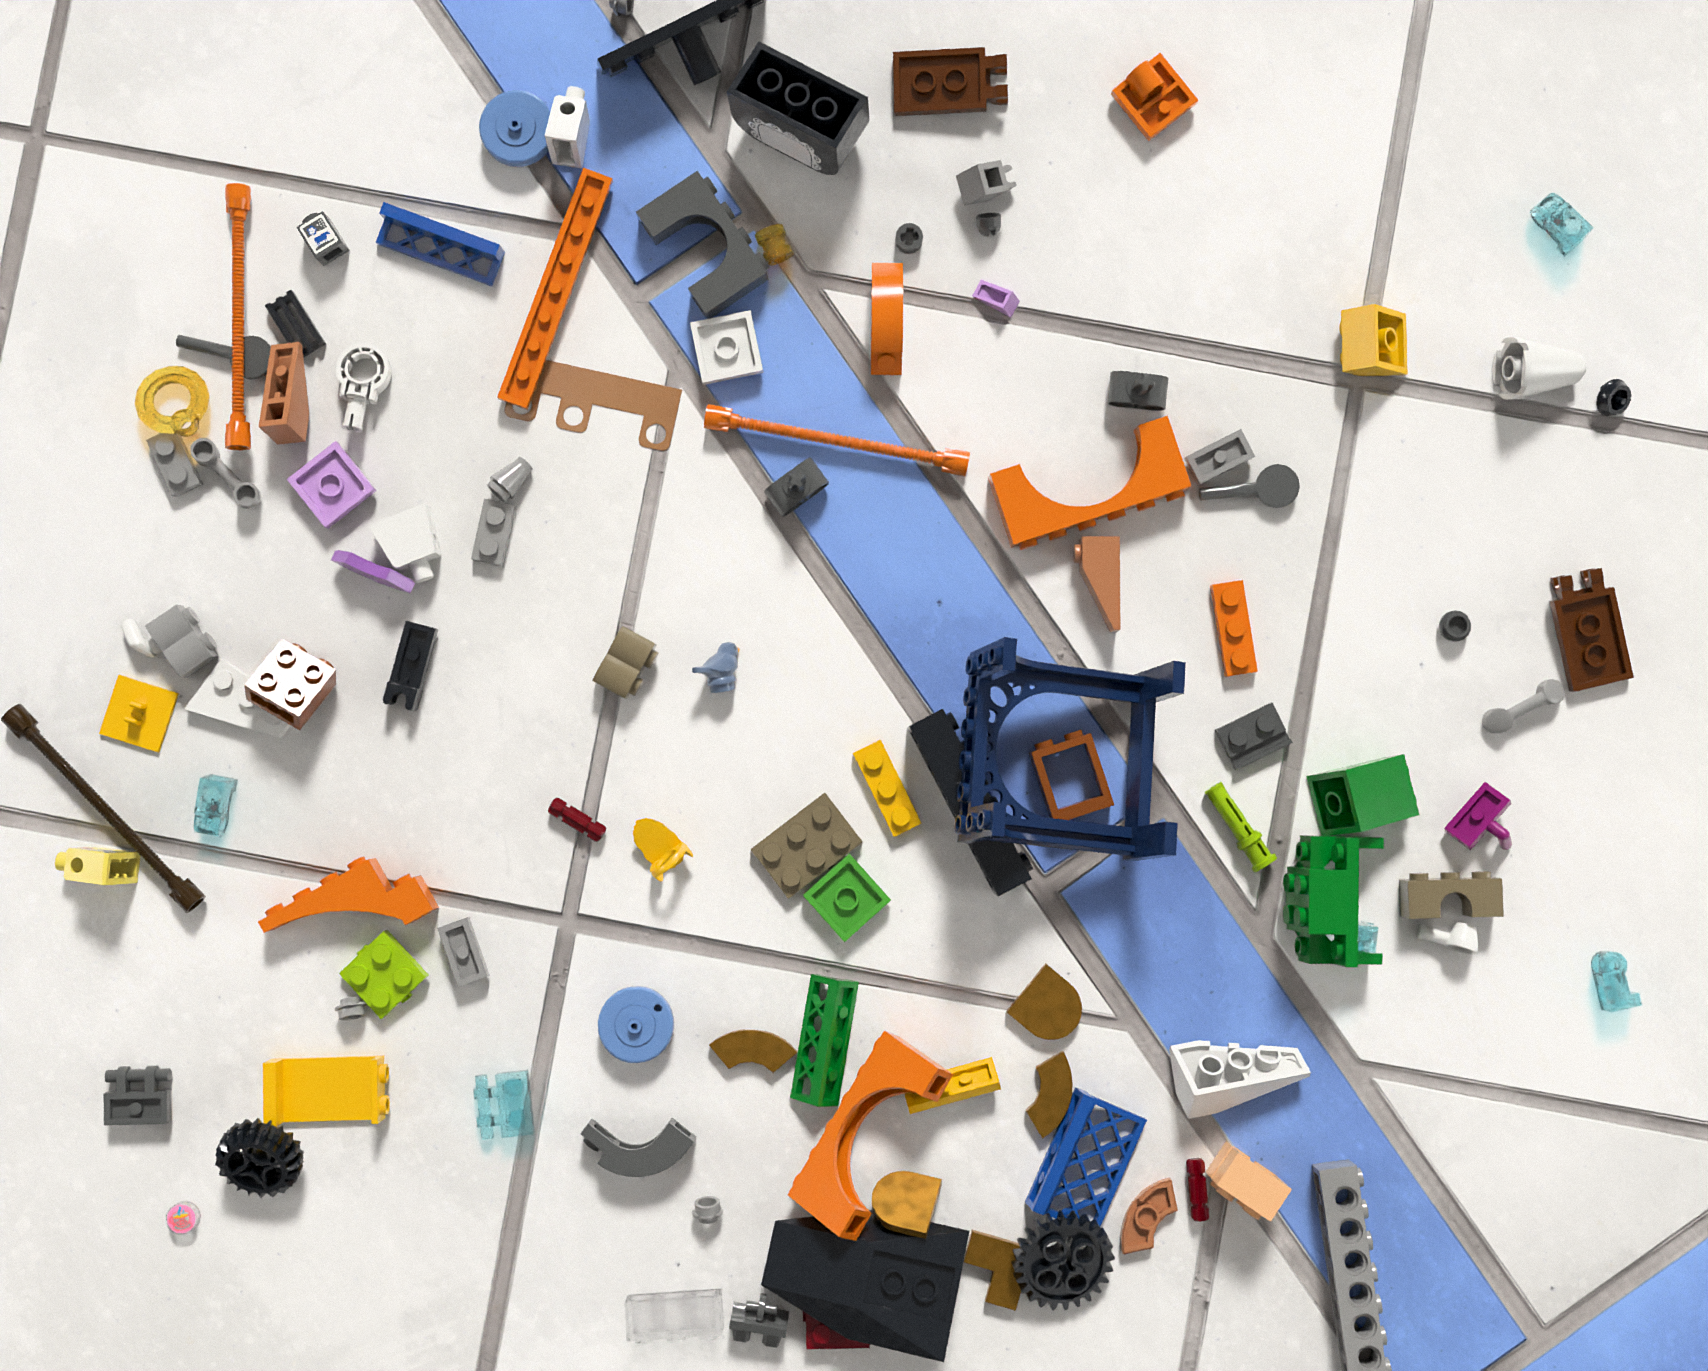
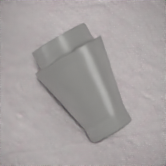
M519 456L514 462L492 475L487 487L501 501L506 502L509 498H514L533 468L525 459Z

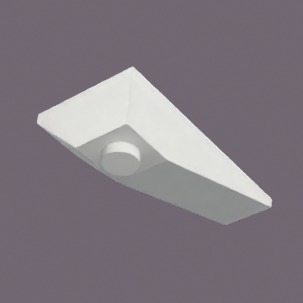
M1198 1040L1172 1045L1169 1049L1176 1095L1188 1119L1222 1112L1310 1077L1311 1074L1298 1048L1260 1045L1257 1049L1239 1048V1043H1228V1047L1210 1045V1041Z

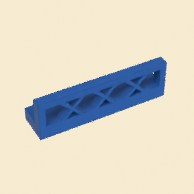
M383 202L379 214L383 217L384 221L376 239L377 245L493 286L505 254L500 244ZM392 224L403 228L407 236L406 239L397 243L386 240ZM409 231L415 232L417 234L411 236ZM423 237H429L433 240L436 249L425 254L418 252L414 241ZM438 241H440V242H442V243H445V244L442 245V246H439ZM411 244L412 249L405 246ZM453 247L461 249L465 258L455 264L448 263L443 255L444 251ZM466 251H467V252H470V253H472V254H474V255L468 257ZM439 254L441 260L438 259V258H435V257H433V256ZM481 258L493 261L487 276L476 273L471 263ZM468 264L470 270L462 267Z

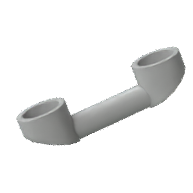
M199 438L192 443L190 447L192 457L200 465L211 467L233 490L234 500L240 507L249 509L259 503L261 493L258 488L250 482H242L222 462L218 448L210 439Z
M1554 679L1544 680L1537 686L1535 695L1507 710L1503 708L1488 710L1482 718L1483 727L1490 733L1506 732L1511 728L1515 719L1543 704L1560 703L1564 698L1562 684Z

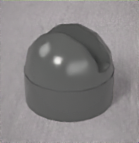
M983 213L977 215L976 223L980 234L988 237L989 231H991L992 236L996 235L1001 228V214Z

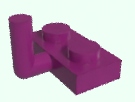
M1484 782L1445 826V832L1471 851L1488 831L1498 838L1499 846L1502 849L1508 850L1512 846L1510 832L1496 821L1511 805V800Z

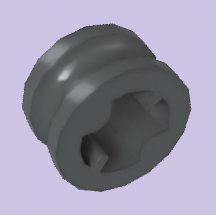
M913 223L901 225L896 231L895 237L896 246L899 251L905 254H913L921 248L923 233L920 227ZM906 232H913V237L917 236L918 240H913L910 246L905 245L906 240L901 241V238L906 236Z

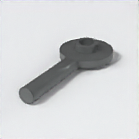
M184 335L177 336V347L229 358L232 366V346ZM245 336L243 338L244 378L259 379L267 374L271 346L261 337Z
M1274 464L1262 470L1256 482L1199 488L1200 501L1257 495L1263 504L1272 508H1282L1295 500L1299 493L1300 483L1298 476L1291 468L1281 464Z

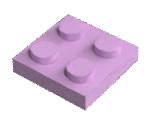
M337 441L333 442L287 479L327 529L377 491Z

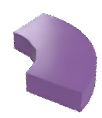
M338 550L334 552L331 561L359 575L403 592L411 593L415 584L413 583L414 581L393 569L375 564L352 552Z

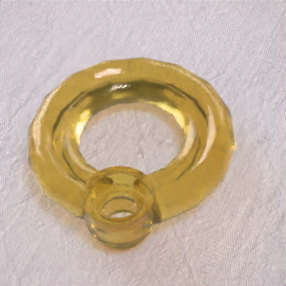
M167 366L155 370L143 379L136 391L134 404L138 418L146 427L163 434L178 433V435L183 437H189L198 431L199 422L208 409L210 395L206 382L197 372L184 366ZM172 383L185 386L191 396L190 403L186 409H180L172 416L162 415L155 409L154 398L158 390ZM191 422L189 427L183 428L184 424Z

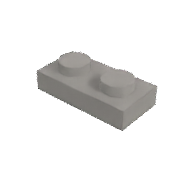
M173 427L146 440L171 496L178 497L204 485L179 429Z
M1240 429L1186 456L1184 460L1199 486L1254 458L1255 455L1243 431Z
M484 499L471 556L472 560L504 566L517 506Z
M470 917L437 928L457 987L490 976Z

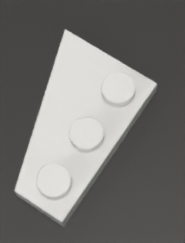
M225 659L219 660L185 708V710L278 738H282L291 726L246 700L244 685L250 677Z

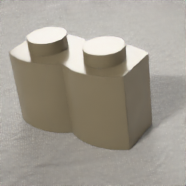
M622 626L592 681L625 699L630 694L635 696L644 681L639 678L645 667L650 669L659 654L655 651L657 644Z

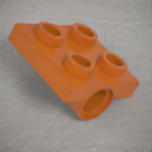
M1161 53L1149 62L1146 60L1139 64L1111 92L1113 98L1148 141L1198 102L1197 97Z

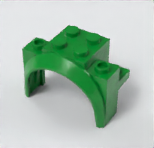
M1300 835V842L1296 845L1297 862L1294 866H1287V873L1283 878V887L1286 892L1283 921L1286 924V929L1294 931L1298 936L1294 944L1298 961L1308 964H1335L1342 967H1358V964L1382 965V953L1358 951L1359 849H1384V838ZM1331 860L1335 863V869L1325 868ZM1326 935H1334V940L1331 941Z

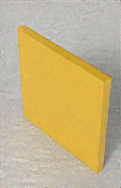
M118 675L99 734L160 752L179 693Z

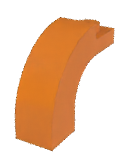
M872 263L871 375H902L903 263Z

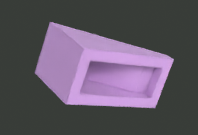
M980 280L972 295L973 298L1010 318L1020 302L1013 291L984 280Z

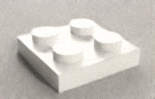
M751 310L690 322L703 385L764 373Z

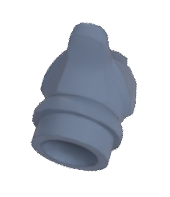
M732 642L722 643L717 653L710 657L701 667H693L692 673L703 674L708 678L707 685L710 686L711 693L735 689L734 681H736L733 673L738 668L736 657L740 649Z

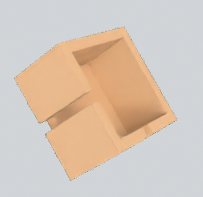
M1227 1141L1206 1170L1207 1175L1212 1179L1210 1185L1220 1195L1231 1202L1234 1198H1237L1236 1203L1257 1220L1263 1216L1271 1222L1292 1190L1277 1175L1258 1162L1250 1161L1248 1155Z

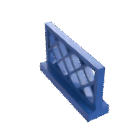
M1075 1087L1069 1108L1058 1125L1025 1203L1032 1211L1043 1216L1049 1213L1051 1217L1057 1219L1058 1211L1050 1208L1055 1196L1065 1192L1070 1203L1069 1207L1062 1209L1065 1218H1068V1214L1074 1210L1079 1219L1077 1210L1093 1204L1096 1211L1094 1219L1101 1226L1147 1119ZM1098 1105L1105 1109L1108 1120L1093 1126L1090 1115L1094 1106ZM1111 1112L1118 1114V1116L1113 1117ZM1127 1118L1135 1121L1136 1123L1131 1134L1120 1137L1116 1123ZM1111 1126L1116 1140L1100 1146L1095 1132ZM1091 1134L1096 1148L1080 1155L1077 1147L1080 1138ZM1118 1146L1121 1152L1119 1162L1107 1166L1103 1152ZM1099 1155L1103 1169L1087 1175L1083 1161ZM1078 1163L1083 1177L1067 1184L1064 1176L1066 1169ZM1106 1175L1109 1183L1106 1191L1095 1195L1090 1181ZM1086 1183L1090 1198L1075 1204L1070 1190Z

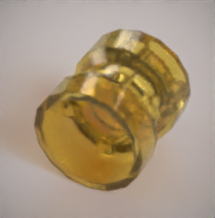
M782 224L765 227L755 234L757 244L763 247L764 252L762 256L769 266L782 263L794 255L791 245L784 240L786 231Z

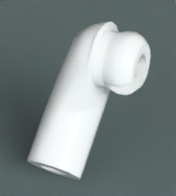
M127 619L121 623V628L131 648L146 657H156L157 653L162 652L153 638L147 640L143 637L135 619Z

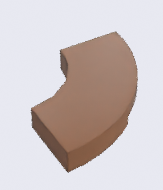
M1170 1177L1161 1179L1146 1187L1129 1205L1121 1225L1120 1246L1122 1254L1154 1248V1233L1158 1224L1167 1215L1178 1211Z

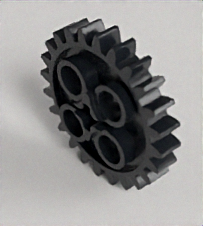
M1062 1210L1058 1211L1057 1219H1052L1051 1215L1047 1213L1046 1222L1043 1224L1035 1219L1034 1222L1037 1228L1032 1230L1026 1227L1024 1230L1028 1236L1027 1239L1017 1238L1020 1248L1013 1249L1012 1251L1016 1259L1011 1261L1015 1271L1013 1275L1021 1292L1027 1294L1030 1302L1037 1300L1041 1308L1048 1302L1053 1311L1058 1303H1061L1064 1310H1067L1069 1302L1072 1301L1077 1308L1080 1307V1298L1082 1297L1089 1302L1092 1301L1090 1292L1093 1290L1101 1293L1102 1291L1098 1286L1099 1282L1108 1283L1109 1280L1105 1272H1113L1114 1270L1110 1261L1115 1259L1111 1251L1113 1245L1104 1228H1100L1097 1220L1090 1221L1085 1213L1078 1219L1074 1210L1070 1212L1068 1218H1065ZM1056 1242L1054 1245L1047 1247L1050 1243Z

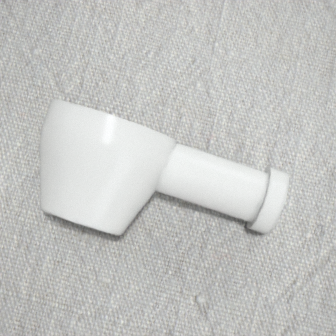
M1457 922L1450 933L1426 927L1425 924H1420L1417 939H1426L1440 943L1460 953L1477 954V928L1473 925Z

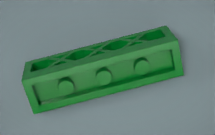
M811 974L790 1098L817 1107L838 1106L859 982ZM820 983L828 985L826 999L821 1001L818 995ZM819 1014L822 1025L821 1030L816 1032L813 1024L814 1018ZM814 1046L817 1055L816 1060L811 1064L808 1053L809 1049ZM807 1077L811 1082L810 1095L802 1093L804 1079Z

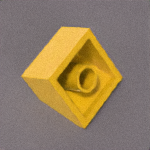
M1376 304L1341 310L1339 331L1342 336V352L1340 354L1342 372L1357 376L1408 375L1405 313Z

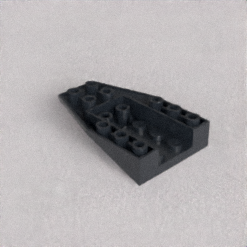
M869 1210L872 1213L857 1240L853 1241L838 1237L814 1216L775 1221L761 1282L763 1287L847 1339L944 1362L969 1230L931 1222L927 1237L923 1239L885 1228L874 1214V1211Z

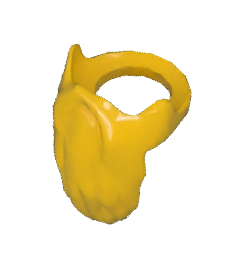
M648 818L636 820L633 830L634 842L642 851L644 857L651 862V875L658 881L662 882L663 873L680 864L685 854L693 857V853L688 846L663 823Z

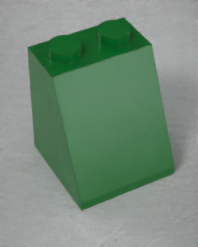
M1404 754L1383 757L1307 776L1321 836L1363 832L1420 815Z

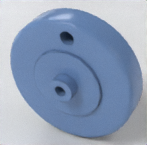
M520 90L501 93L486 105L481 114L479 122L481 140L489 154L502 164L512 167H524L534 164L548 152L545 132L550 111L546 104L532 93Z
M644 986L626 987L614 993L603 1005L598 1018V1033L603 1046L612 1056L628 1063H643L657 1057L669 1044L674 1031V1016L669 1003L660 993Z

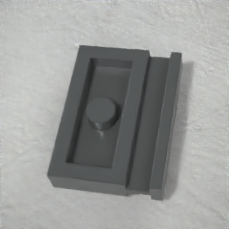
M1273 702L1215 729L1228 758H1230L1234 770H1238L1293 743L1286 733V728Z

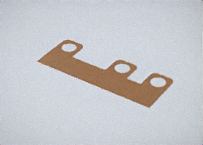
M546 360L531 400V410L526 414H518L513 410L512 404L506 402L504 411L510 418L532 421L536 417L541 393L561 397L556 424L561 429L578 433L584 432L587 429L592 404L644 416L639 434L640 445L664 451L670 446L682 389ZM570 406H577L583 412V420L578 425H569L564 420V411ZM659 424L664 427L666 437L661 443L654 444L647 439L646 431L649 426Z

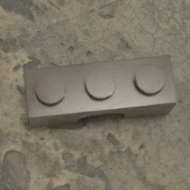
M1489 871L1471 872L1472 877L1460 878V872H1441L1440 878H1429V873H1409V879H1399L1400 917L1408 919L1441 918V902L1450 893H1456L1461 899L1462 915L1504 917L1502 878L1491 877V872Z

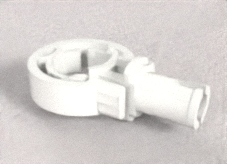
M356 343L347 347L340 354L336 362V375L341 383L339 396L341 399L348 400L342 428L352 432L353 428H355V432H362L366 407L370 405V402L377 404L378 395L386 389L392 376L391 365L385 353L370 343ZM376 356H379L383 360L384 372ZM352 358L354 362L360 359L375 361L377 364L376 375L364 381L353 379L350 375L353 365L349 360Z

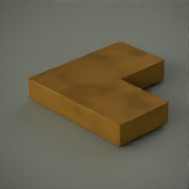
M971 1230L964 1263L992 1271L985 1302L1016 1311L1021 1290L1013 1275L1015 1271L1011 1261L1016 1260L1012 1251L1013 1249L1020 1248L1019 1244Z

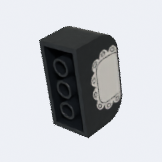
M760 41L727 90L731 115L741 129L759 142L826 175L838 173L870 119L867 96Z

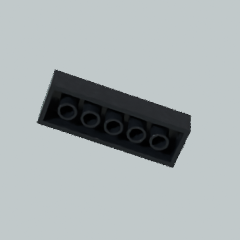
M941 709L907 728L954 819H956L960 810V802L957 800V788L962 781L959 757L964 750V740L960 742L955 732L959 729V726L951 712L946 714ZM987 779L985 781L984 786L989 785ZM987 793L983 799V804L998 802L995 796L989 797ZM986 840L968 843L990 888L996 896H1000L1032 879L1029 871L1033 870V867L1025 853L1022 851L1018 853L1014 843Z

